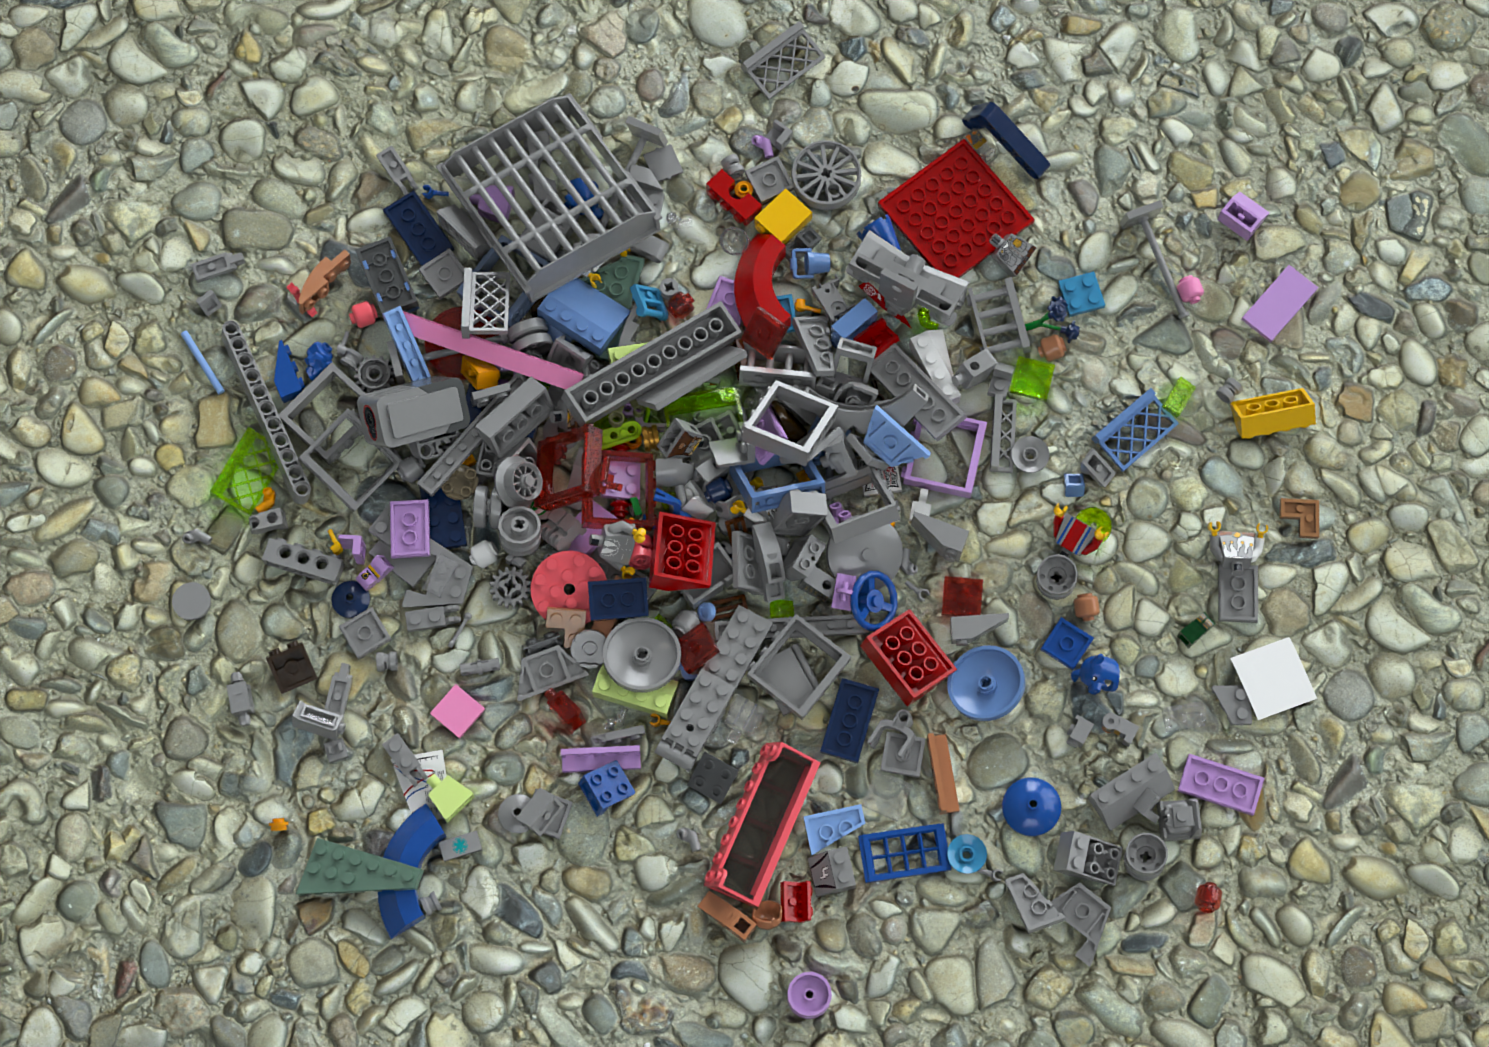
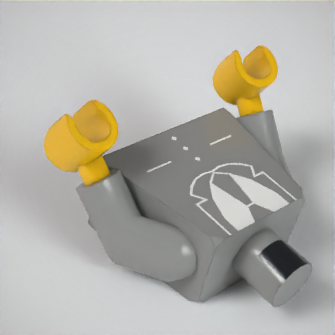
M625 521L605 524L601 535L590 534L589 545L598 546L599 556L619 572L622 571L623 579H631V575L635 574V569L633 567L626 568L625 566L629 565L635 542L643 543L646 539L644 537L646 530L644 528L637 530L635 524H629Z

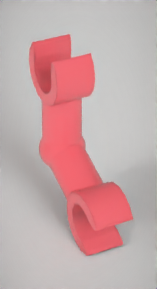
M291 282L286 288L298 303L300 290ZM314 307L306 311L311 317L318 313Z

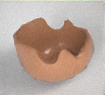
M761 901L757 909L753 908L752 921L761 929L771 930L782 921V906L774 901Z

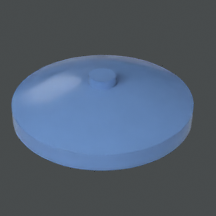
M980 646L964 653L954 663L957 670L948 677L947 681L948 694L953 705L964 716L977 721H992L1007 715L1018 705L1025 690V674L1020 662L1011 652L997 646Z

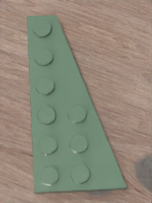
M317 838L296 894L303 896L306 894L323 895V893L342 894L362 893L364 891L382 892V890H417L424 870Z

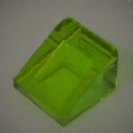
M775 600L770 603V619L794 617L793 601Z

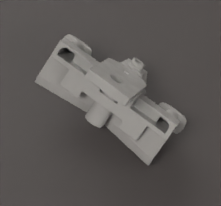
M870 230L846 269L847 274L861 282L867 283L873 280L879 284L878 292L884 297L885 308H887L889 314L903 316L911 309L917 308L920 305L929 310L931 318L946 326H951L956 321L957 313L954 310L969 284L966 280L926 266V261L916 254H912L909 257Z

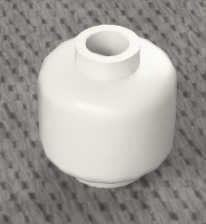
M483 540L471 547L469 559L474 566L478 565L480 568H486L497 561L499 551L492 541Z

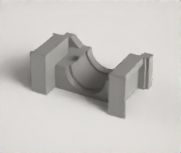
M836 274L835 279L824 285L819 284V289L816 286L812 287V294L822 304L831 326L836 322V318L839 320L855 307L854 303L847 306L838 292L839 278Z

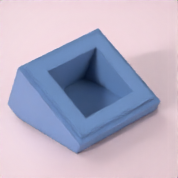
M1064 474L1066 497L1084 496L1085 483L1083 474Z

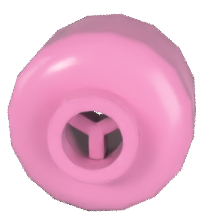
M1189 275L1178 281L1177 291L1183 302L1195 304L1201 300L1200 297L1204 294V289L1199 278Z

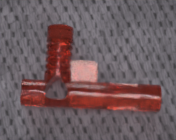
M603 456L598 489L599 494H606V489L622 491L623 484L614 483V475L608 474L611 459L609 456Z

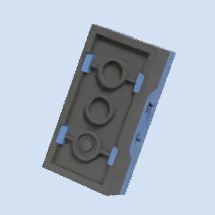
M390 236L355 250L381 314L398 306H401L402 310L408 313L420 309Z

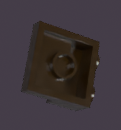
M295 640L286 644L288 647L280 651L279 648L268 652L269 656L266 657V660L281 694L318 679L303 642L298 643Z

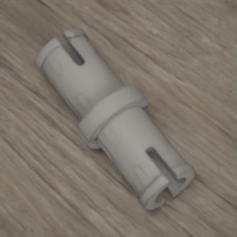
M499 658L482 661L478 659L476 662L460 664L461 676L478 673L482 675L484 672L500 670Z

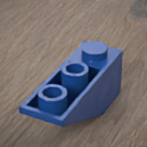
M280 340L274 382L283 403L294 400L306 387L302 377L298 378L296 372L299 370L295 361L291 362L289 358L292 353L288 344L284 346L283 341Z

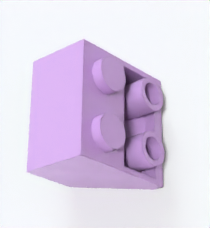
M1239 191L1221 210L1217 220L1248 241L1270 213Z

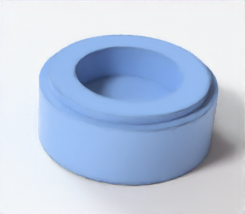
M703 602L699 605L697 609L699 619L709 622L715 618L716 609L711 602Z

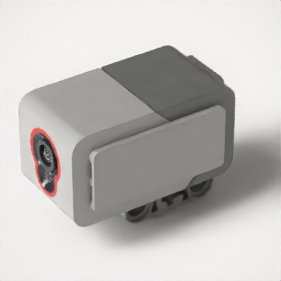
M431 376L366 393L357 400L363 434L368 444L392 448L409 443L412 455L419 459H431L442 456L455 442V438L462 434L458 430L466 428L470 423L462 381L456 377ZM422 446H424V448H425V451H424L423 454H421V451H420Z

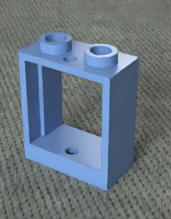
M866 298L831 326L830 341L836 349L840 337L853 340L855 336L877 321L878 311Z

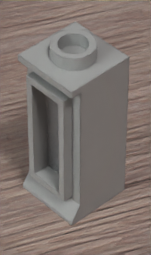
M301 700L292 715L293 727L335 741L339 734L342 735L345 731L346 724L344 723L343 714L338 715L305 704Z

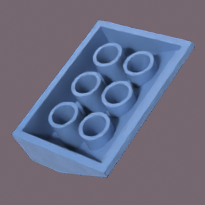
M577 277L549 293L537 308V317L545 319L549 325L598 356H601L625 323L631 311Z

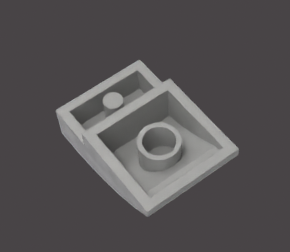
M731 409L715 418L710 417L695 425L704 439L703 446L697 447L690 456L695 467L700 466L713 457L709 448V442L736 438L735 431L738 430V420Z

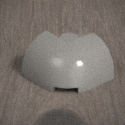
M851 381L844 383L837 390L832 401L847 405H872L878 396V390L863 383Z
M679 458L656 459V486H685L693 478L695 471L694 462L683 463L682 459Z

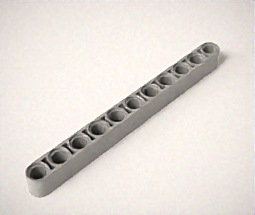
M226 321L222 327V341L293 501L300 505L305 504L309 500L311 491L307 477L240 326L235 321ZM253 378L255 381H249L248 379ZM255 394H260L262 397H256ZM262 410H267L269 413H263ZM274 426L277 429H270L269 427ZM277 442H281V443H283L284 445L280 446V445H277L276 443H277ZM287 458V459H290L291 461H290V462H286V461H284L283 459ZM290 475H297L298 478H292ZM298 491H303L306 494L301 495Z

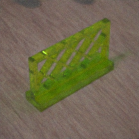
M248 426L210 490V495L214 498H219L250 516L263 496V489L269 486L279 469L276 461L271 460L269 453L271 449L270 447L268 448V443L264 436ZM256 438L264 442L265 449L254 450L253 444ZM267 451L269 461L258 464L256 454ZM254 455L256 465L245 467L243 461L245 457ZM270 464L272 472L270 475L262 476L259 467ZM257 468L260 477L249 480L246 470ZM244 471L247 481L235 483L234 475ZM261 480L262 489L252 493L250 483ZM248 484L250 493L239 496L237 486ZM235 488L237 497L229 499L223 496L226 489ZM251 497L253 504L250 509L243 507L240 499Z

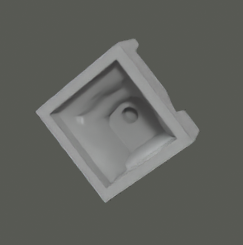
M565 335L555 339L546 361L583 373L584 368L592 361L594 355L583 352L578 346L567 342Z
M841 429L843 433L822 450L825 451V455L820 457L823 468L830 466L832 470L835 469L838 474H841V479L857 475L858 461L850 443L846 439L847 436L844 429Z
M1197 798L1159 801L1156 804L1157 813L1160 817L1158 819L1160 838L1164 842L1201 838L1202 827Z

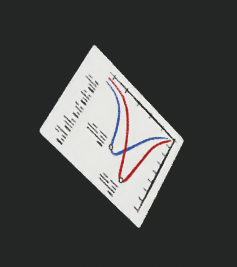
M443 750L414 755L421 764L420 767L428 776L424 780L419 775L417 769L410 774L417 781L418 785L416 787L412 785L407 776L403 775L393 759H390L411 814L427 803L437 820L443 819L428 796L433 789L426 783L433 774L441 781L447 776Z

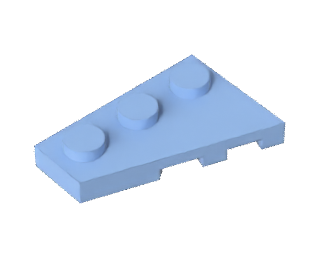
M861 804L803 816L811 855L865 824Z

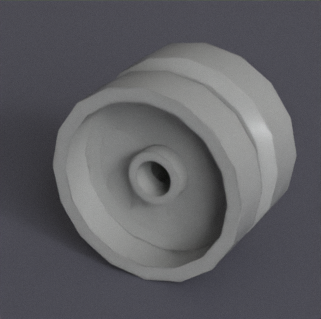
M543 318L526 319L508 329L507 337L509 343L513 345L511 348L523 353H526L528 350H534L543 355L551 350L553 346L552 338L547 333L546 321Z
M477 486L473 502L474 527L485 528L489 517L491 528L498 529L499 519L505 512V504L498 497L495 487L492 489L490 497V491L487 486Z
M520 506L510 508L502 514L498 525L499 541L502 548L514 556H526L533 553L541 543V522L539 516L532 509Z

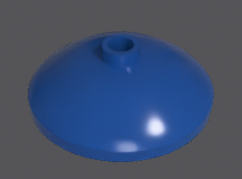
M1034 777L1023 778L1014 782L1007 789L1002 801V812L1007 824L1017 833L1025 836H1039L1050 831L1058 822L1061 814V801L1057 791L1048 782ZM1029 802H1036V807H1031Z

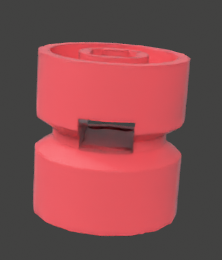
M646 534L644 535L646 539L643 543L635 542L629 566L636 570H645L651 566L652 538Z

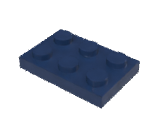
M646 577L588 582L591 621L649 617Z

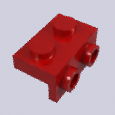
M880 318L853 338V341L877 347L874 359L891 345L900 341L898 335L887 326L883 318Z
M810 881L780 882L781 922L805 923L811 921L813 915L811 896L813 891Z

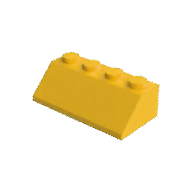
M1304 388L1232 401L1230 404L1236 430L1242 439H1250L1258 435H1270L1273 432L1290 431L1299 427L1307 428L1310 425L1316 424L1315 403Z

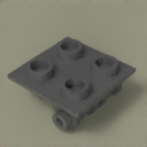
M704 752L687 786L722 804L733 781L737 778L739 770Z

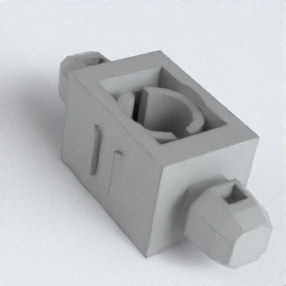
M235 672L231 674L232 684L226 686L231 713L238 717L239 724L245 727L251 723V718L248 714L255 713L250 685L244 681L240 672Z

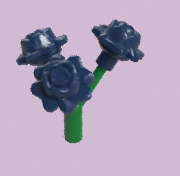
M1052 296L1050 306L1047 307L1049 312L1041 319L1025 324L1026 331L1038 327L1058 330L1066 335L1068 343L1071 340L1077 339L1080 327L1075 325L1074 320L1067 327H1058L1044 323L1048 319H1054L1056 322L1064 321V318L1067 316L1066 308L1068 304L1062 296L1057 298Z

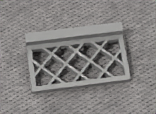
M800 21L742 63L741 69L743 72L750 76L768 100L826 58L803 29L804 26ZM801 35L807 41L806 47L796 45V40ZM785 47L793 48L792 57L782 56V49ZM795 49L806 50L805 59L795 58ZM808 51L816 52L819 58L816 60L807 59ZM770 58L779 59L778 68L768 66V60ZM781 59L792 61L791 69L780 68ZM794 61L804 62V69L801 71L793 70ZM757 68L765 69L764 78L756 77L753 71ZM767 70L777 71V79H766ZM780 72L790 73V79L788 81H780ZM766 82L776 83L775 90L770 94L765 88Z
M464 268L461 319L462 339H470V334H508L510 272H472V268ZM476 279H486L487 281L480 285L476 282ZM497 279H506L501 285L495 282ZM492 284L496 289L490 293L485 288ZM482 291L486 296L480 300L476 295ZM501 291L505 296L499 300L495 295ZM489 299L495 302L491 307L485 304ZM481 306L485 311L479 315L475 310ZM500 306L504 311L498 315L493 310ZM489 313L495 317L490 322L484 319ZM479 321L485 324L482 328H474V325ZM500 321L504 324V328H495L493 325Z

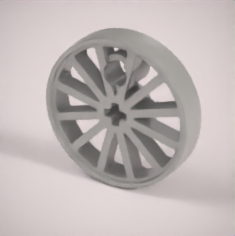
M827 140L814 142L802 149L795 158L791 171L793 189L796 195L810 207L820 210L840 208L848 204L856 196L860 188L861 167L856 155L841 143ZM825 149H833L834 153L827 165ZM821 150L822 164L814 156L813 151ZM839 152L847 156L834 165ZM805 156H807L815 166L802 162L801 160ZM849 162H852L855 168L839 170ZM801 168L811 173L796 175V169ZM856 175L857 179L854 182L842 176ZM813 180L803 188H800L798 181ZM840 184L848 186L852 190L846 194ZM818 186L813 198L805 194L813 187ZM823 188H825V198L827 201L818 200ZM835 189L838 193L832 195L829 191Z

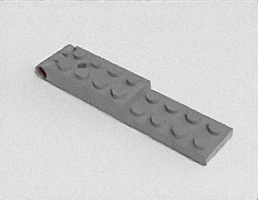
M738 605L704 667L701 668L661 738L662 740L655 750L657 755L687 771L692 769L744 677L747 668L773 625L772 622ZM692 727L694 730L689 732L687 728Z

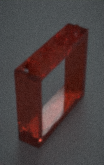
M584 424L582 427L572 428L571 431L560 432L556 436L546 437V439L538 441L536 466L541 472L543 486L539 496L534 499V507L549 512L600 496L603 429L594 427L593 424ZM584 440L581 485L552 494L554 449Z
M597 449L584 450L581 455L582 528L603 529L605 524H613L619 521L635 524L637 530L644 528L646 532H650L656 526L657 516L654 514L656 501L653 500V489L655 490L656 478H653V471L656 469V460H653V453ZM593 459L645 463L646 520L593 517Z

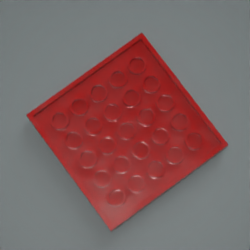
M962 139L878 201V206L885 214L889 215L891 221L931 268L958 278L962 277L995 251L996 247L989 243L990 238L995 233L1001 238L1010 233L1018 235L1035 221L1031 214L965 139Z

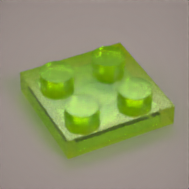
M1018 356L1009 393L1046 402L1055 364Z

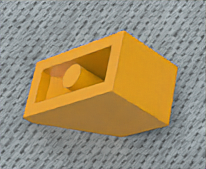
M463 355L461 373L476 390L497 386L500 372L494 364Z

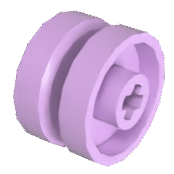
M803 972L797 975L791 981L787 992L788 1005L792 1012L804 1019H816L823 1015L829 1008L832 997L828 981L822 975L815 972ZM808 992H812V998L806 997Z

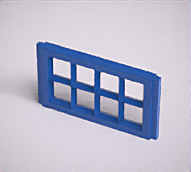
M944 823L858 836L865 883L952 870L947 857L948 845ZM934 832L936 847L924 848L921 834ZM917 834L919 849L907 851L904 836ZM900 837L902 852L889 853L887 839ZM883 840L885 854L872 856L870 841ZM937 850L939 865L927 867L924 852ZM920 853L922 868L910 869L907 855ZM903 855L905 870L893 872L890 857ZM886 858L888 873L875 874L873 860Z

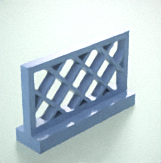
M1152 388L1147 390L1091 438L1095 444L1098 443L1122 472L1179 424L1158 400ZM1152 401L1158 407V414L1148 413V405ZM1136 415L1144 416V426L1134 425V417ZM1148 416L1157 417V427L1147 426ZM1161 417L1168 418L1172 425L1168 428L1160 427ZM1122 427H1130V437H1120V429ZM1134 428L1143 429V439L1133 438ZM1147 429L1157 430L1156 439H1146ZM1108 439H1117L1116 449H1109L1104 442ZM1120 440L1130 441L1129 451L1119 450ZM1133 441L1143 442L1142 451H1132ZM1119 453L1129 454V462L1123 465L1119 461Z

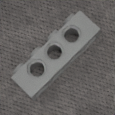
M269 538L262 557L265 565L334 586H338L345 567L343 560L337 555H324L318 549H312L311 551L298 543L291 545L282 538ZM284 552H291L288 558H281ZM308 557L307 563H300L301 558ZM320 563H327L324 569H318Z

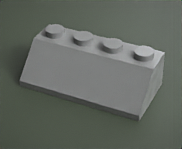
M531 376L500 405L496 406L491 413L480 420L475 427L484 442L501 459L550 415V412L556 409L546 387Z
M1154 753L1091 793L1088 800L1108 830L1111 831L1140 813L1133 805L1146 788L1158 794L1162 799L1173 792L1175 787L1167 768L1158 755Z

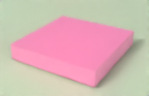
M455 684L430 712V715L460 739L481 716L485 708Z

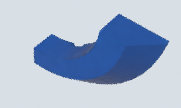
M427 803L413 812L397 829L385 850L383 858L421 869L427 854L430 853L438 842L447 837ZM382 890V892H378L381 917L391 939L426 918L419 903L417 890Z

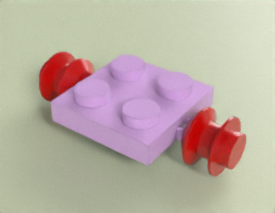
M626 443L611 447L615 451V454L611 455L614 460H602L601 497L616 499L610 503V506L614 507V510L610 513L618 519H623L629 515V512L625 510L626 507H629V503L624 500H629L632 497H637L638 501L640 500L641 463L626 461L630 458V455L627 454L630 447Z

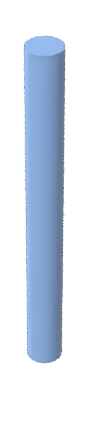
M183 331L181 333L182 338L218 395L224 393L225 390L188 331Z

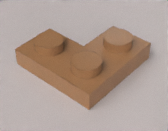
M1281 498L1280 519L1299 520V538L1318 539L1319 500Z
M547 607L546 628L565 629L563 647L571 648L573 638L585 630L586 610Z

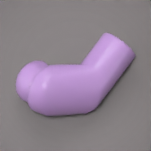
M754 135L751 140L752 144L764 150L766 159L774 157L771 141L762 135Z

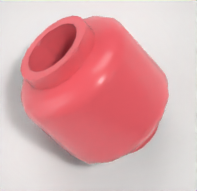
M368 301L353 305L351 307L352 313L349 314L352 324L356 323L359 328L374 324L376 318H378L374 304H370Z

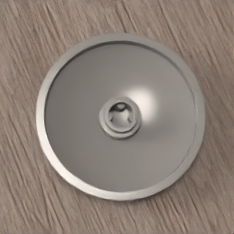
M863 514L849 517V518H847V519L844 520V521H847V520H850V519H852V518L861 516V515H863ZM891 524L836 544L830 536L826 548L827 564L835 579L837 573L857 576V581L859 576L868 571H880L892 580L899 571L903 558L900 536ZM875 578L876 590L885 586L883 581Z
M648 617L631 618L618 624L607 636L603 647V663L607 674L617 685L633 692H651L662 688L674 678L681 662V647L675 633L663 622Z

